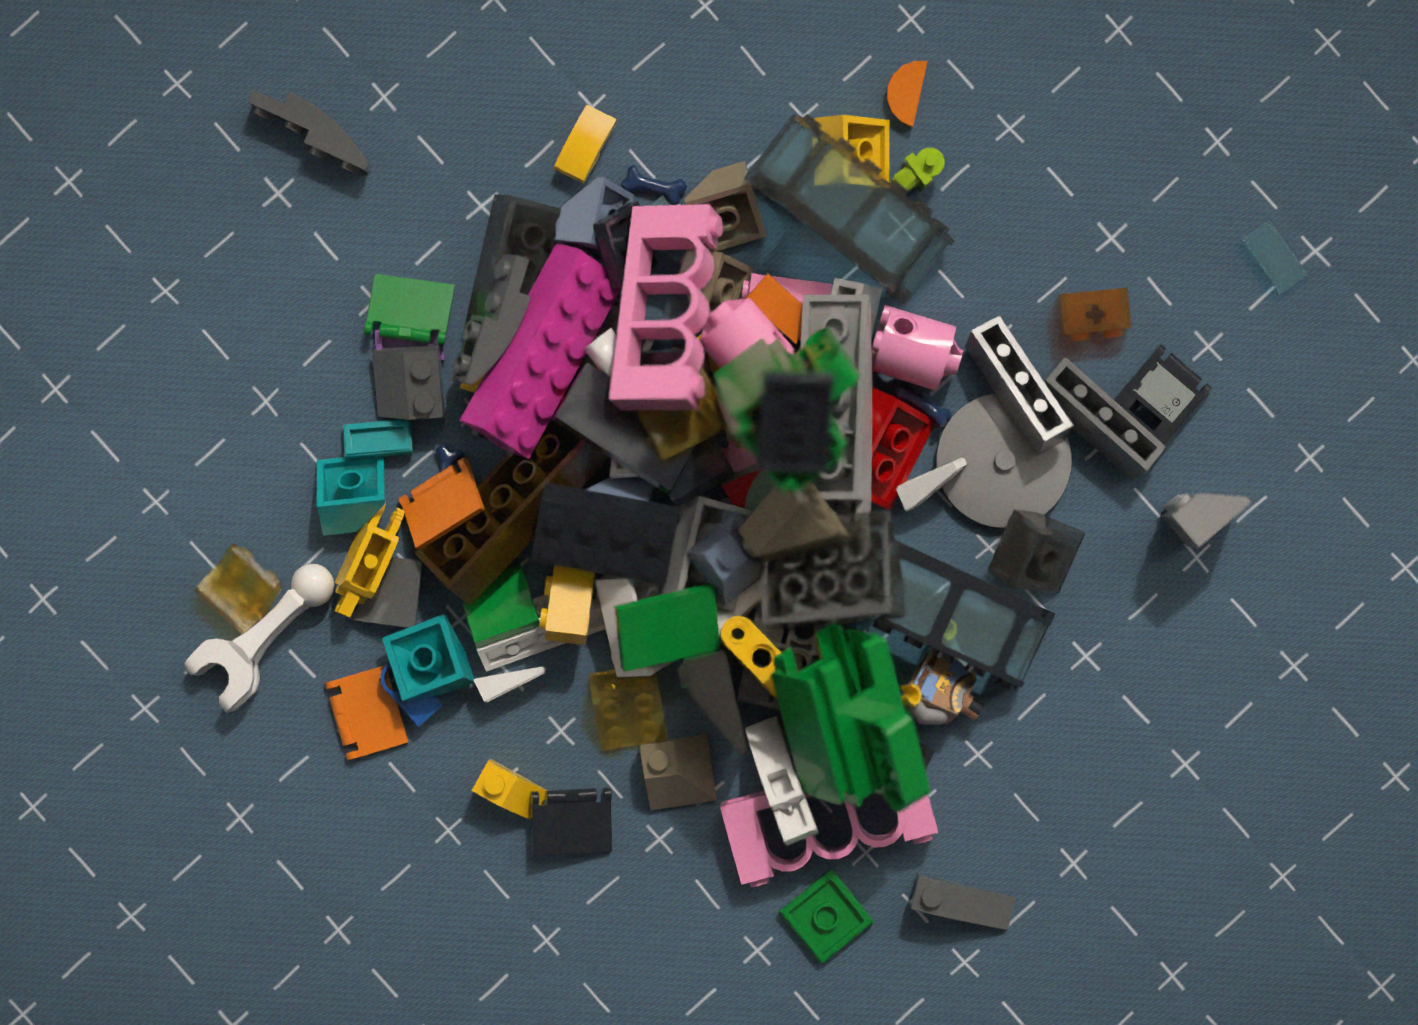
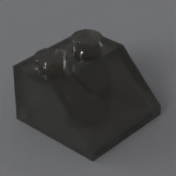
M1014 509L988 570L1013 588L1059 593L1085 533L1038 512Z

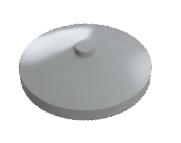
M996 393L977 398L958 410L946 424L939 439L936 453V468L959 458H965L967 465L943 485L942 489L953 506L963 515L975 522L991 527L1021 526L1043 516L1057 503L1063 494L1071 472V449L1068 437L1064 442L1037 456Z

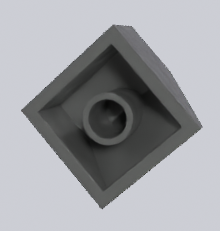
M440 345L372 350L378 417L412 420L442 418L444 416L445 401Z

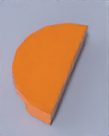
M913 61L902 65L893 74L887 87V103L891 112L900 123L911 128L914 125L928 61Z

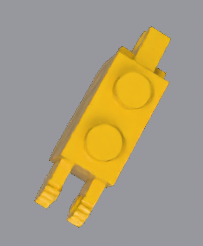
M384 505L357 531L334 582L338 584L335 592L340 594L335 612L351 617L357 602L364 604L367 598L371 599L374 596L398 544L399 537L395 535L404 517V510L397 507L392 512L384 531L377 527L385 510Z

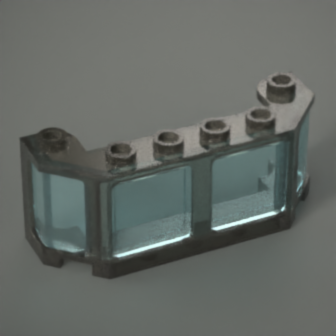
M792 114L743 179L758 190L759 188L771 200L780 204L875 280L876 284L884 288V292L891 298L906 305L914 295L912 291L944 249L948 245L951 246L955 241L948 234L950 229L938 219L930 217L933 211L919 200L915 204L905 196L908 190L893 179L888 183L879 175L882 169L867 158L861 161L856 157L854 152L857 149L842 137L838 141L822 131L820 129L822 125L808 114H805L804 117Z

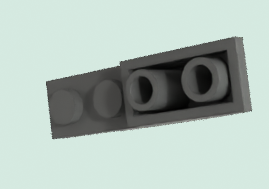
M255 90L252 91L248 103L255 107L253 113L269 121H272L274 116L286 121L285 128L300 135L303 134L304 130L308 131L304 143L311 147L309 151L311 155L328 161L329 156L342 161L339 166L340 168L355 175H358L360 170L369 173L371 166L352 138L322 110L292 92H289L283 104Z
M503 254L502 259L497 263L494 272L496 280L493 290L485 301V316L472 315L470 321L464 327V343L461 353L457 355L453 364V381L472 385L494 365L508 347L519 328L531 298L529 295L520 293L529 259L517 255Z

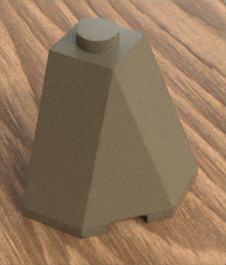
M809 483L795 494L790 489L780 493L774 487L738 529L744 538L742 545L746 551L754 558L757 556L768 561L843 542L850 537L812 483Z

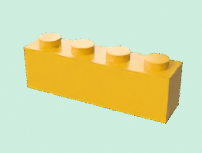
M554 565L553 577H546L544 596L550 597L548 609L542 608L539 628L545 629V640L586 645L596 572Z

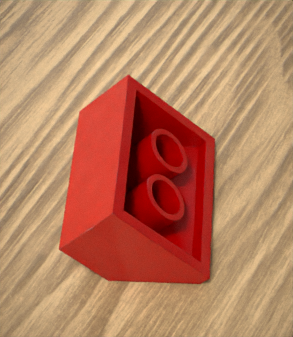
M872 387V403L875 409V416L872 427L871 502L891 511L899 496L896 490L897 486L906 482L935 424L925 414L899 399Z

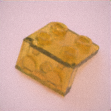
M231 544L219 564L196 586L194 591L237 631L244 634L270 610L282 591V587L276 575L269 570H263L246 548Z

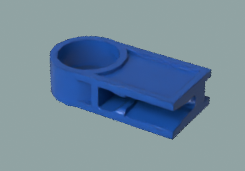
M390 663L385 665L379 677L382 688L393 698L417 727L443 706L435 696L402 701L399 691L390 690L385 684V672L391 667Z

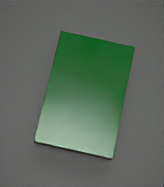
M711 583L614 606L620 665L624 672L720 649L715 587Z

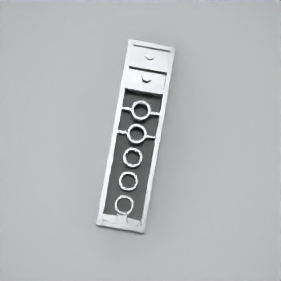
M803 295L801 349L812 334L828 327L849 353L860 374V378L854 386L833 401L832 414L847 442L842 449L844 457L828 469L827 473H823L811 482L850 537L843 542L801 552L800 569L869 571L872 474L870 295Z

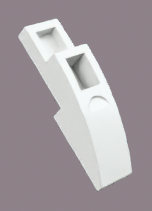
M777 716L746 727L745 730L762 784L786 845L819 833L805 794L801 789L797 770Z

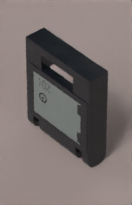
M1160 344L1113 400L1165 445L1212 387L1206 383L1198 391L1195 387L1202 378L1172 352L1164 361L1159 358L1166 349L1165 346ZM1135 401L1161 421L1153 430L1128 410Z

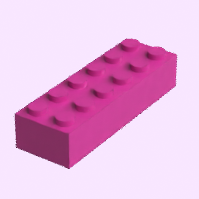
M556 243L528 294L531 298L517 332L499 359L485 373L460 421L485 436L503 450L527 459L530 458L586 354L584 349L593 342L622 288H612L607 269L580 249Z

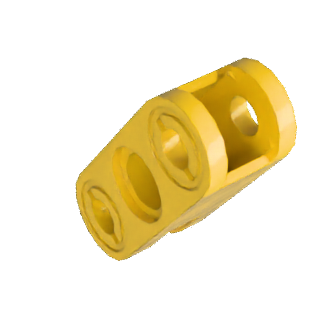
M742 616L731 617L722 626L720 633L721 642L751 675L777 699L771 673L775 671L772 660L781 652L750 620ZM733 629H741L744 637L740 640L734 639L731 633ZM759 649L767 651L771 657L770 664L765 668L755 666L752 662L754 651Z

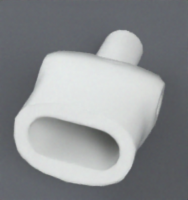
M612 328L584 349L595 363L597 369L611 379L617 335Z

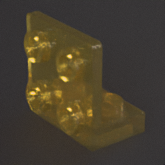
M702 367L698 374L704 380L705 390L703 397L699 400L698 410H635L663 460L719 434L729 425L718 396Z
M615 669L589 674L591 698L602 750L668 739L657 672L651 676L617 677Z

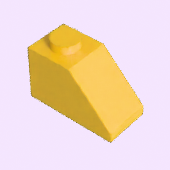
M492 759L488 760L472 789L473 792L498 806L531 820L530 792L538 791L539 805H542L545 800V791H548Z

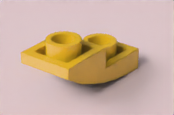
M586 105L554 165V169L584 184L599 159L601 149L615 128L617 119Z

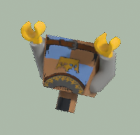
M950 620L942 642L945 646L962 653L955 639L957 626L953 620ZM930 647L924 653L908 685L900 687L903 690L901 696L903 706L919 724H949L959 712L972 720H976L985 703L970 695L977 680L976 675L965 670L966 662L954 658L953 663L945 661L934 655L936 648Z

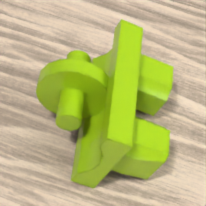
M925 148L916 157L912 152L904 159L902 163L904 168L893 176L892 181L903 196L916 186H919L923 191L932 183V177L939 175L943 170L945 161L942 153L935 148Z

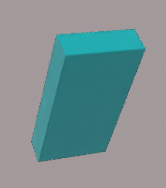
M400 419L343 424L346 460L413 454L411 420Z

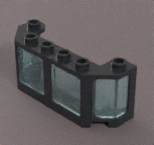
M871 529L869 571H850L836 603L842 605L841 613L857 620L860 615H864L874 620L873 628L889 635L893 629L905 634L904 642L919 649H922L924 643L936 648L934 655L950 663H953L954 658L960 659L967 663L965 670L980 677H984L985 672L995 675L996 677L993 682L1009 690L1013 689L1014 684L1022 688L1031 662L1048 626L1051 625L1055 613Z

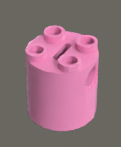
M751 298L723 302L709 314L700 338L703 348L720 368L761 338H764L768 344L778 338L791 356L795 354L793 352L795 349Z
M885 305L871 350L872 371L937 391L941 378L949 374L956 375L963 350L959 349L954 340L956 326Z

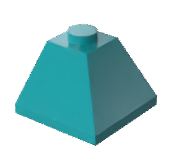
M340 457L317 460V510L323 536L357 532L385 505L384 457L352 460Z
M444 614L382 638L401 699L404 702L443 695L475 683L466 652Z

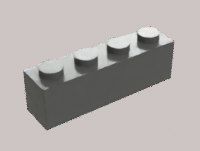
M1000 315L971 330L965 348L1036 455L1038 456L1064 442L1073 427L1072 423Z
M1066 357L1052 367L1042 379L1072 423V428L1131 481L1146 472L1166 448L1163 443Z

